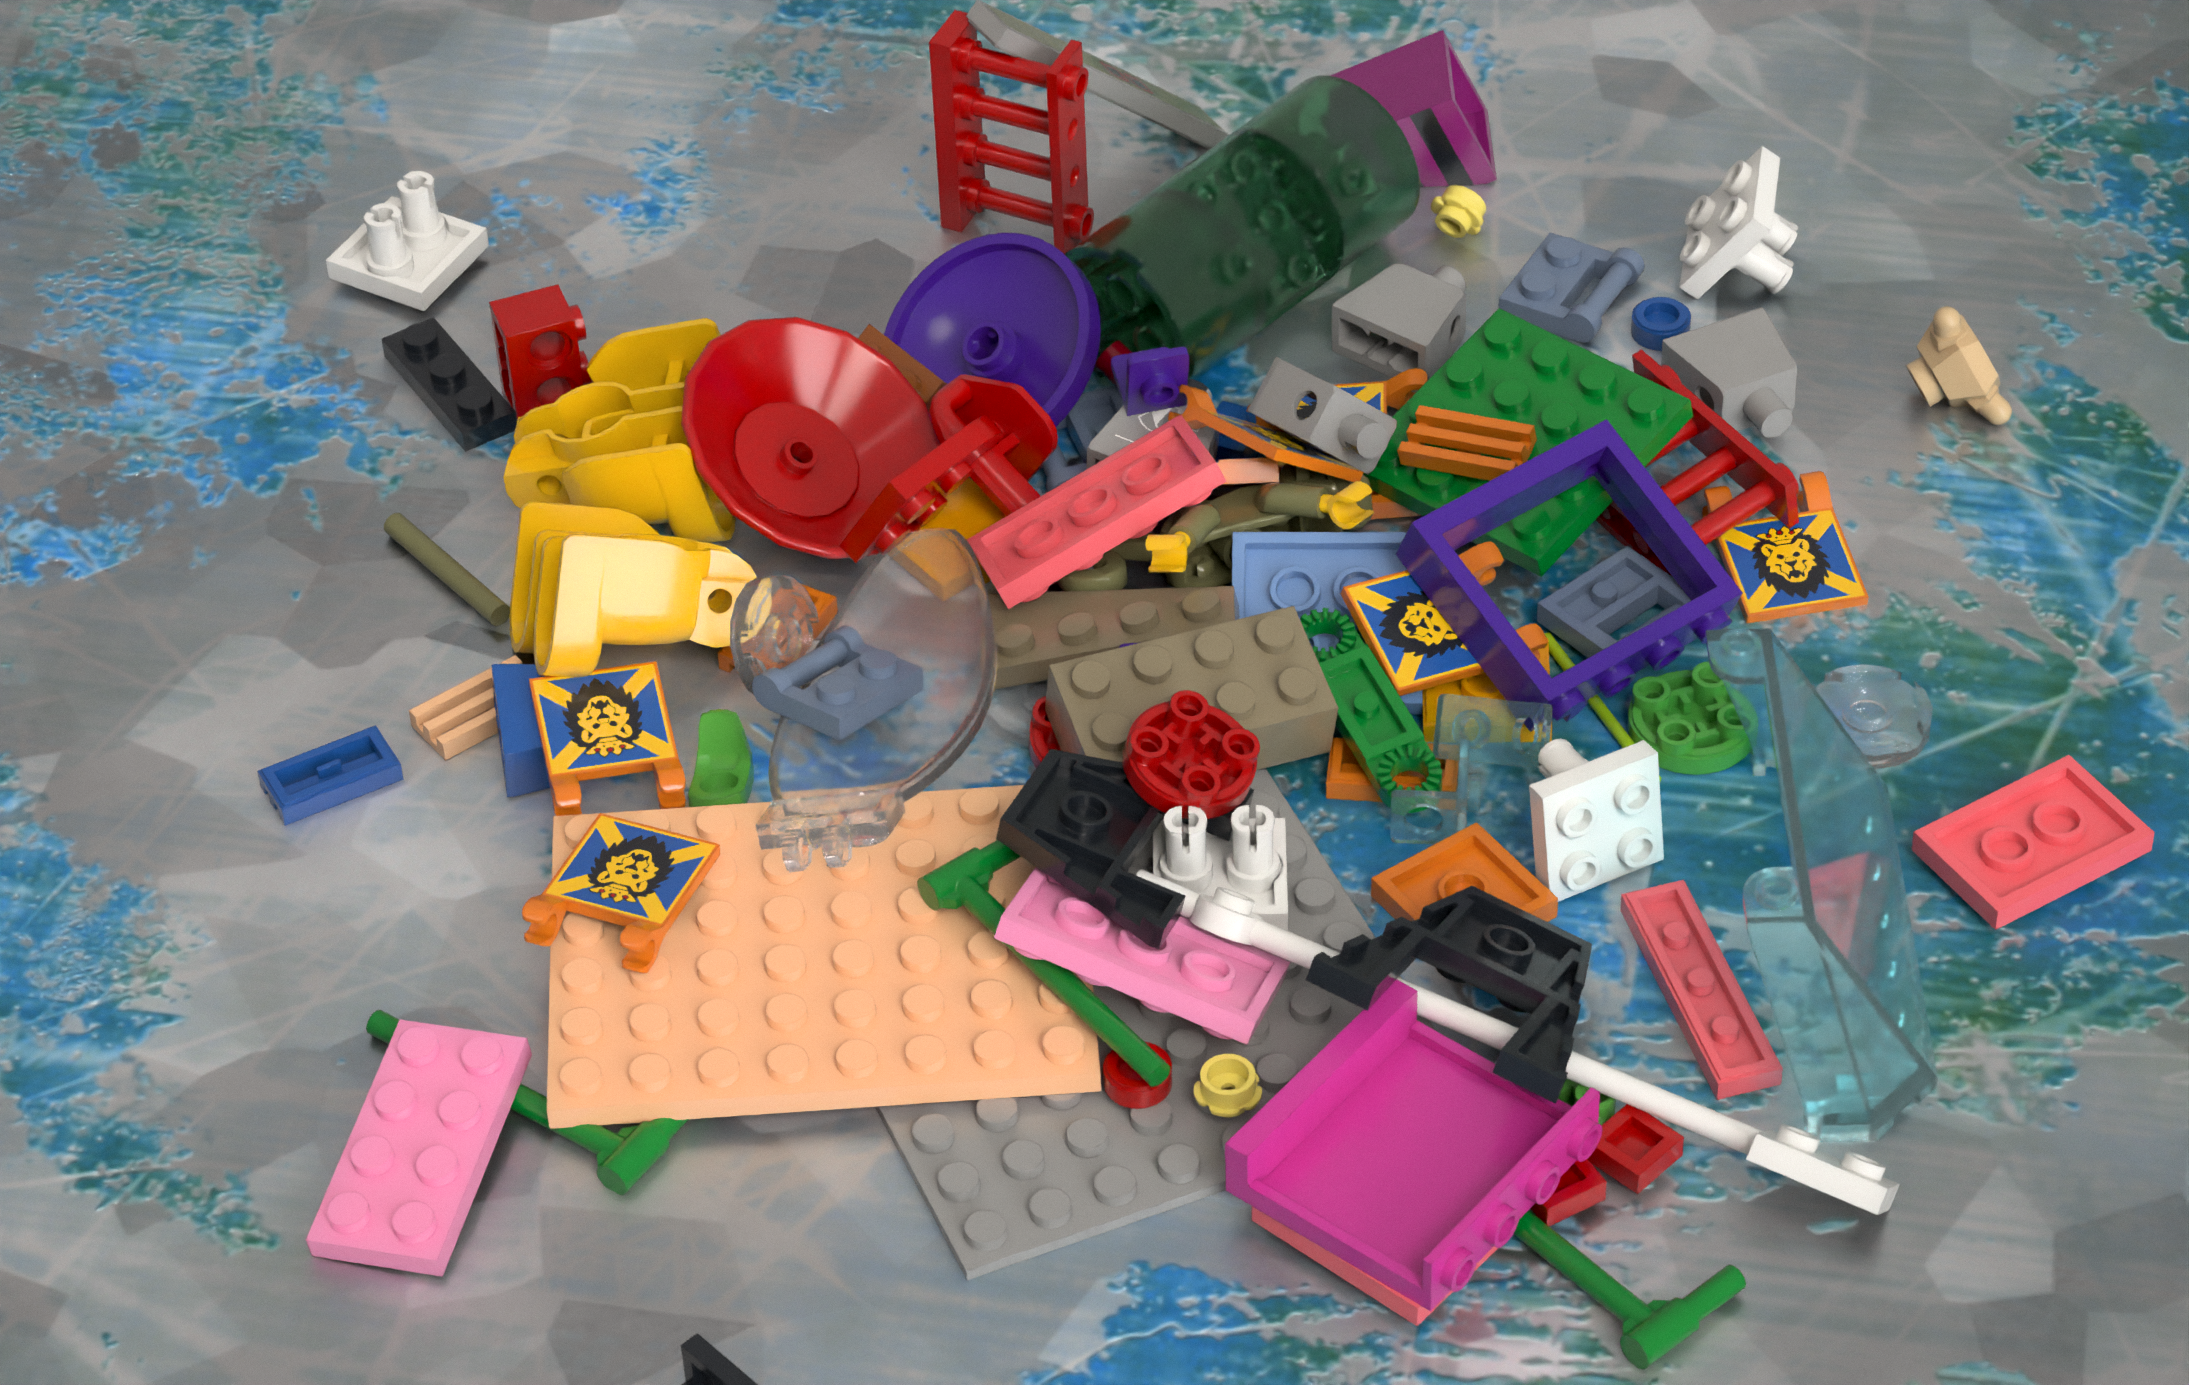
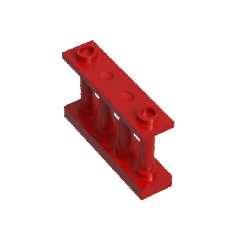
M954 10L929 41L941 227L962 233L976 213H981L984 209L1053 227L1054 247L1068 257L1079 241H1085L1088 238L1094 222V211L1088 205L1084 94L1087 89L1089 75L1088 70L1083 67L1082 42L1070 40L1052 65L1014 57L1010 54L983 48L981 41L977 40V29L968 21L969 18L966 16L968 13ZM979 71L1046 88L1048 111L985 95L984 89L980 87ZM982 118L1049 135L1050 157L988 141L987 136L983 134ZM985 164L1050 181L1052 203L991 187L989 180L985 179Z
M1642 349L1633 354L1634 373L1691 400L1693 417L1646 466L1648 467L1687 441L1706 456L1697 464L1660 486L1674 506H1677L1725 474L1745 490L1691 525L1705 545L1709 544L1763 508L1769 510L1788 528L1799 523L1796 495L1799 493V486L1790 469L1783 463L1778 462L1775 464L1681 383L1678 375L1671 367L1665 364L1660 366ZM1613 501L1597 517L1596 521L1622 545L1629 546L1671 575Z

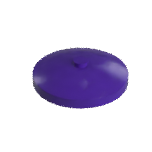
M996 233L961 243L936 258L923 269L896 304L888 320L884 335L947 384L960 374L1016 383L1022 386L1047 412L1055 427H1057L1075 406L1092 375L1099 351L1101 323L1099 307L1092 286L1082 270L1071 259L1052 244L1040 238L1020 233Z

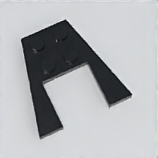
M1470 886L1423 907L1420 918L1410 921L1400 917L1387 923L1381 936L1371 940L1362 934L1344 942L1340 954L1334 957H1330L1324 952L1315 955L1306 981L1368 1011L1412 962L1418 958L1434 966L1443 977L1451 981L1469 983L1495 996L1504 1007L1512 1011L1530 1013L1531 1016L1501 1049L1492 1073L1556 1104L1567 1079L1568 1072H1566V1067L1572 1053L1574 1043L1572 1036L1581 1006L1579 999L1585 985L1592 943L1489 893Z

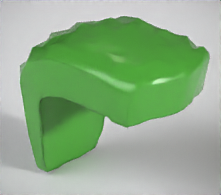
M716 709L702 713L699 722L696 767L688 791L689 807L748 803L754 782L753 757L737 713L727 709Z

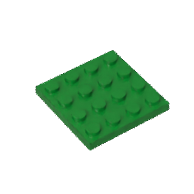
M1498 308L1392 417L1397 420V427L1388 442L1387 448L1382 453L1374 470L1369 475L1365 473L1363 475L1369 479L1372 491L1421 516H1425L1489 482V480L1401 465L1397 450L1402 441L1408 442L1406 431L1410 423H1417L1415 413L1419 405L1534 425L1537 441L1527 461L1607 419L1642 465L1646 467L1693 417L1691 400ZM1426 443L1424 444L1426 446L1457 451V449ZM1481 453L1482 456L1493 457V458H1498V459H1504V460H1509V461H1511L1510 458H1504V457L1493 456V455H1488V454H1482V453ZM1592 476L1472 540V542L1481 544L1491 541L1498 547L1503 558L1542 577L1613 502V499L1596 477Z

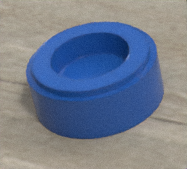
M1668 297L1649 298L1637 304L1632 311L1631 335L1639 345L1647 349L1662 351L1664 339L1690 331L1691 313L1683 303Z

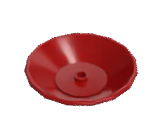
M785 317L747 320L709 341L685 377L681 426L688 446L691 449L698 474L731 515L778 546L829 560L850 558L839 545L889 481L940 445L925 401L891 360L847 331L803 318ZM916 520L907 525L910 532L902 541L919 531L921 526ZM875 549L867 556L880 555L881 553Z

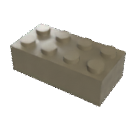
M1294 606L1049 665L1045 711L1061 751L1123 763L1124 745L1129 730L1138 716L1152 706L1170 701L1171 697L1178 691L1190 690L1204 696L1209 705L1230 715L1244 729L1252 732L1258 738L1260 752L1257 757L1256 770L1331 752L1338 706Z

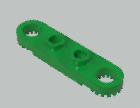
M1322 608L1323 612H1317V609L1310 610V615L1308 616L1306 613L1300 616V621L1309 640L1318 634H1332L1341 640V644H1336V649L1332 646L1329 647L1327 652L1325 648H1321V651H1318V647L1314 646L1313 651L1338 706L1335 725L1380 799L1391 809L1403 813H1416L1430 808L1438 801L1442 793L1440 761L1435 758V755L1425 742L1422 731L1367 644H1364L1355 629L1354 623L1349 621V617L1346 614L1344 616L1340 615V611L1336 609L1334 612H1329V608ZM1415 771L1425 776L1426 782L1421 783V788L1417 785L1415 790L1411 791V787L1408 786L1407 790H1403L1402 785L1397 787V783L1395 781L1392 782V779L1401 772Z

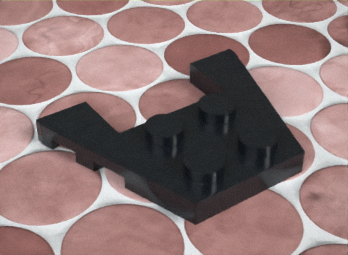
M1050 749L1001 817L996 839L1151 947L1160 949L1180 918L1185 895L1127 872L1166 813L1156 809L1138 795L1126 777L1122 762ZM1250 788L1245 799L1236 808L1249 805L1250 808L1254 789ZM1236 808L1222 816L1207 819L1206 832L1229 841L1233 836L1231 816ZM1182 818V823L1188 825L1189 819Z

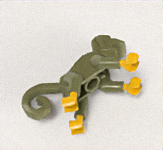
M1285 463L1279 472V482L1241 487L1206 504L1182 507L1175 512L1174 516L1166 519L1162 526L1161 534L1148 533L1139 538L1128 539L1105 552L1101 560L1093 565L1094 569L1075 570L1056 581V583L1063 591L1121 590L1128 582L1125 560L1151 562L1148 568L1149 573H1165L1167 584L1175 588L1227 586L1226 584L1232 583L1233 532H1343V529L1363 528L1374 514L1370 482L1364 475H1362L1360 481L1351 482Z

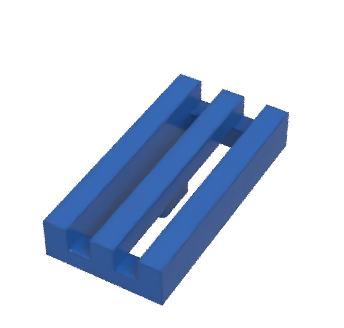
M376 725L257 771L260 787L265 794H269L270 803L275 810L278 809L280 819L285 826L404 780L400 761Z

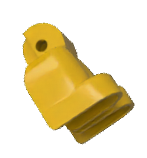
M701 318L623 332L606 341L590 359L587 372L593 383L577 387L560 396L555 403L531 409L524 416L518 417L514 432L515 444L509 454L503 476L506 493L513 503L520 509L525 503L530 501L618 508L637 515L649 525L669 523L675 537L709 543L732 539L735 531L736 517L731 515L698 474L691 449L688 446L681 426L685 377L707 343L720 336L716 323L711 319Z
M538 501L527 502L521 507L510 600V638L515 653L534 654L536 670L540 676L585 677L592 674L598 664L602 644L656 645L691 640L713 648L733 646L749 637L761 623L766 607L765 585L758 580L748 563L724 546L660 535L657 530L637 515L618 508Z

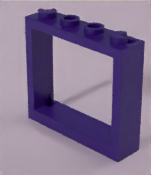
M1607 419L1411 523L1396 552V556L1530 732L1554 718L1556 721L1562 718L1566 722L1584 709L1588 699L1599 693H1602L1605 698L1614 696L1635 679L1638 671L1649 665L1654 671L1664 668L1683 652L1685 645L1697 638L1702 644L1710 642L1717 631L1732 623L1729 614L1743 594ZM1595 476L1691 601L1551 678L1454 550L1586 479Z

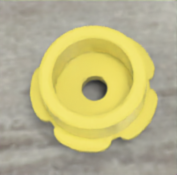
M1451 185L1446 188L1441 197L1436 196L1432 200L1431 210L1437 214L1435 223L1443 233L1454 238H1462L1466 233L1476 235L1480 232V226L1484 223L1483 216L1486 212V204L1471 189L1460 185Z
M1220 1054L1210 1058L1202 1066L1200 1081L1194 1084V1097L1200 1106H1208L1213 1115L1231 1118L1254 1109L1261 1100L1262 1088L1258 1086L1259 1076L1249 1060L1236 1054Z

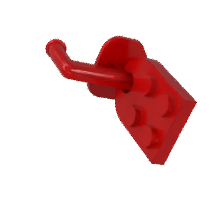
M960 374L939 389L931 400L929 412L940 445L889 481L839 546L855 563L875 549L882 555L887 554L910 532L907 525L914 520L921 527L929 523L948 504L949 501L945 497L955 491L969 477L1005 516L1039 498L1040 494L1029 484V481L1055 451L1058 444L1055 424L1047 412L1022 386L1016 383Z

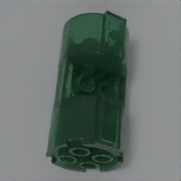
M1327 75L1308 78L1065 253L1089 280L1097 299L1101 323L1097 359L1112 343L1118 340L1133 353L1160 347H1167L1169 349L1186 347L1189 354L1188 379L1198 380L1404 224L1417 207L1420 195V179L1412 149L1394 118L1374 97L1347 80ZM1094 366L1093 371L1102 379L1105 375Z

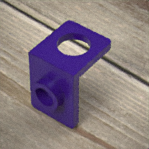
M1160 347L1112 357V372L1127 416L1187 405V396L1179 393L1180 385L1188 386L1189 354L1186 347L1172 349Z

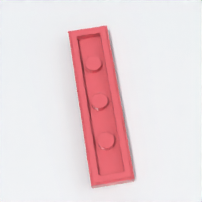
M1675 881L1621 894L1620 911L1716 1100L1781 1085L1783 1068L1685 881Z

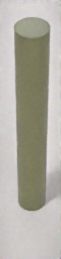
M394 513L386 519L384 531L492 625L500 626L508 620L510 607L401 513Z

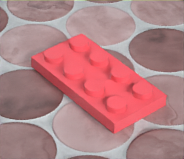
M1180 414L967 539V542L1003 602L1010 609L1020 602H1030L1039 598L1048 590L1051 584L1071 572L1092 567L1101 560L1105 552L1122 542L1148 534L1157 526L1158 521L1180 508L1201 503L1209 497L1213 489L1225 483L1226 479L1214 458Z

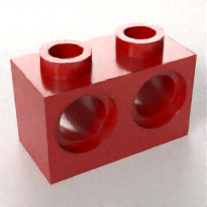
M558 284L489 302L502 394L516 411L517 420L518 417L524 416L531 409L555 403L560 396L567 392L592 383L587 372L588 359L583 350L579 351L578 341L584 340L587 337L582 313L577 304L568 306Z

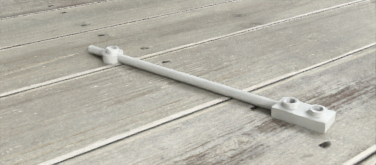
M1142 869L1136 873V876L1185 895L1181 915L1189 918L1190 922L1220 937L1255 946L1307 969H1310L1314 956L1321 952L1330 957L1340 954L1337 951L1263 921L1261 916L1252 912L1255 901L1238 892L1217 887L1212 897L1199 894ZM1399 977L1397 978V980L1418 991V1016L1500 1051L1519 1029ZM1572 1051L1566 1072H1568L1567 1079L1588 1088L1592 1087L1604 1095L1748 1155L1746 1158L1748 1161L1866 1211L1879 1215L1890 1210L1899 1184L1882 1177L1886 1166L1871 1158L1846 1151L1843 1160L1818 1150L1820 1138L1799 1128L1781 1124L1778 1132L1770 1129L1761 1131Z

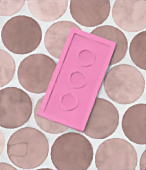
M1035 867L1001 915L994 936L995 939L1013 946L1018 953L1025 957L1047 960L1075 972L1080 979L1089 984L1111 987L1139 999L1145 1007L1161 1013L1170 1012L1201 1025L1206 1032L1217 1038L1234 1039L1246 1045L1249 1043L1283 984L1290 965V961L1259 948L1238 943L1208 932L1180 916L1160 949H1156L1140 940L1037 867Z
M399 1019L306 1238L312 1256L443 1277L532 1056L527 1038Z

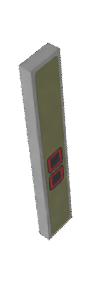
M980 0L975 2L966 15L969 18L968 21L995 48L1014 57L1052 65L1068 44ZM1082 50L1083 67L1088 70L1089 75L1086 91L1212 151L1214 149L1219 151L1228 138L1229 134L1199 106Z

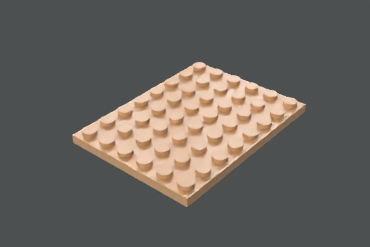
M1024 785L602 813L720 844L721 854L664 936L656 960L648 973H640L622 968V959L629 950L620 945V935L625 926L566 911L554 942L550 945L547 1116L549 1128H570L584 1124L614 1125L641 1123L643 1121L650 1122L657 1118L687 1120L1101 1091L1097 1034L1001 941L995 939L994 935L969 910L961 906L957 909L941 908L934 911L924 902L918 890L917 881L920 877L974 847L982 849L996 841L1000 819ZM599 813L553 816L552 879ZM1020 857L993 873L988 892L1006 909L1036 866ZM1071 971L1078 979H1080L1075 972ZM1080 979L1094 993L1093 985Z

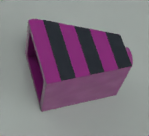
M1444 30L1319 80L1321 104L1315 106V113L1324 133V138L1318 141L1319 151L1327 169L1330 172L1338 170L1349 190L1488 184L1497 180L1488 110Z

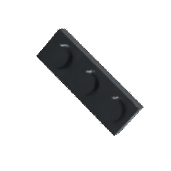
M434 317L421 323L410 325L404 330L382 338L384 357L465 452L515 431L517 424L516 411Z

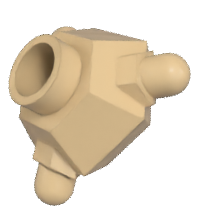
M1950 306L1939 308L1917 345L1920 357L1906 365L1918 390L1929 407L1945 398L1950 407H1970L1976 414L1980 413L1994 425L2006 423L2012 415V408L2009 402L1999 394V375L1980 341L1964 317L1955 308Z

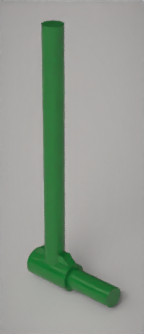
M998 840L982 849L974 847L920 877L917 881L918 890L924 902L932 910L937 911L941 908L957 909L964 906L995 936L1001 915L1006 909L988 892L994 872L1019 859L1021 856ZM1002 942L1150 1086H1158L1165 1081L1170 1073V1066L1070 970L1044 959L1036 960L1025 957L1018 953L1013 946Z
M377 1010L370 1016L366 1031L368 1034L389 1044L399 1019L383 1010ZM521 1083L510 1108L595 1153L598 1163L596 1172L599 1180L606 1188L619 1195H625L669 1149V1140L689 1120L657 1118L650 1122L643 1121L638 1126L622 1128L617 1134L601 1125L594 1124L550 1129L547 1116V1097Z
M1529 1210L1519 1219L1513 1233L1623 1322L1622 1337L1620 1338L1622 1351L1627 1359L1639 1369L1648 1368L1699 1329V1322L1746 1287V1280L1741 1271L1733 1265H1727L1682 1299L1675 1297L1672 1300H1653L1646 1304Z

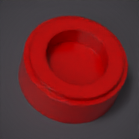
M1145 1042L1170 1066V1073L1165 1081L1154 1087L1150 1086L1114 1050H1111L1103 1063L1104 1089L1109 1098L1123 1107L1132 1109L1148 1108L1162 1102L1169 1095L1173 1084L1172 1062L1164 1049L1153 1043Z

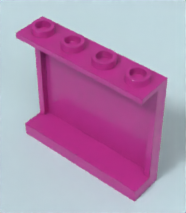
M1396 980L1368 1011L1363 1009L1225 1143L1226 1191L1427 1310L1432 1311L1450 1291L1458 1292L1468 1283L1474 1273L1476 1264L1493 1246L1500 1248L1508 1242L1518 1225L1519 1219L1535 1203L1541 1205L1552 1196L1558 1186L1560 1177L1576 1160L1583 1162L1591 1156L1602 1135V1126L1598 1123L1600 1092L1591 1087L1573 1106L1559 1099L1555 1104L1492 1073L1495 1063L1417 1021L1418 991Z

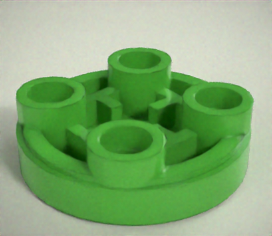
M1710 661L1702 662L1696 665L1693 670L1675 671L1657 677L1647 676L1639 679L1632 689V699L1628 712V735L1634 743L1645 740L1658 752L1660 768L1681 774H1710L1734 766L1749 754L1756 740L1758 714L1753 699L1741 686L1730 680V671L1724 665Z

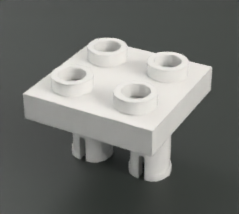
M1761 146L1746 162L1739 160L1734 163L1726 173L1722 184L1709 197L1702 195L1693 203L1685 218V224L1688 225L1686 243L1680 254V260L1683 262L1679 288L1698 300L1729 270L1735 268L1765 286L1773 294L1779 292L1787 284L1793 273L1792 267L1794 263L1782 255L1795 242L1798 226L1774 212L1780 157Z
M412 171L403 176L404 181L399 180L397 183L400 199L391 196L385 203L371 207V213L366 212L364 215V223L326 259L328 276L332 280L425 311L487 249L489 243L485 227L438 212L434 192V178L427 172Z
M1561 738L1550 741L1540 750L1538 762L1541 765L1538 768L1546 779L1529 785L1536 878L1558 898V902L1664 859L1658 752L1645 740L1592 761L1584 759L1570 742Z
M1249 805L1238 807L1231 816L1233 836L1227 841L1206 832L1207 817L1200 808L1188 806V825L1182 823V806L1169 809L1164 816V820H1161L1153 832V874L1203 895L1213 897L1217 887L1243 894L1255 901L1252 912L1261 916L1263 921L1288 931L1285 818H1274L1273 812L1268 807L1256 805V818L1249 819Z

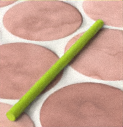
M1549 632L1545 633L1546 638H1548L1549 653L1562 670L1566 671L1575 666L1552 634ZM1598 694L1587 700L1588 704L1622 748L1635 744Z

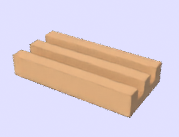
M514 655L499 664L523 663ZM492 667L409 710L411 726L445 761L498 733L494 707Z

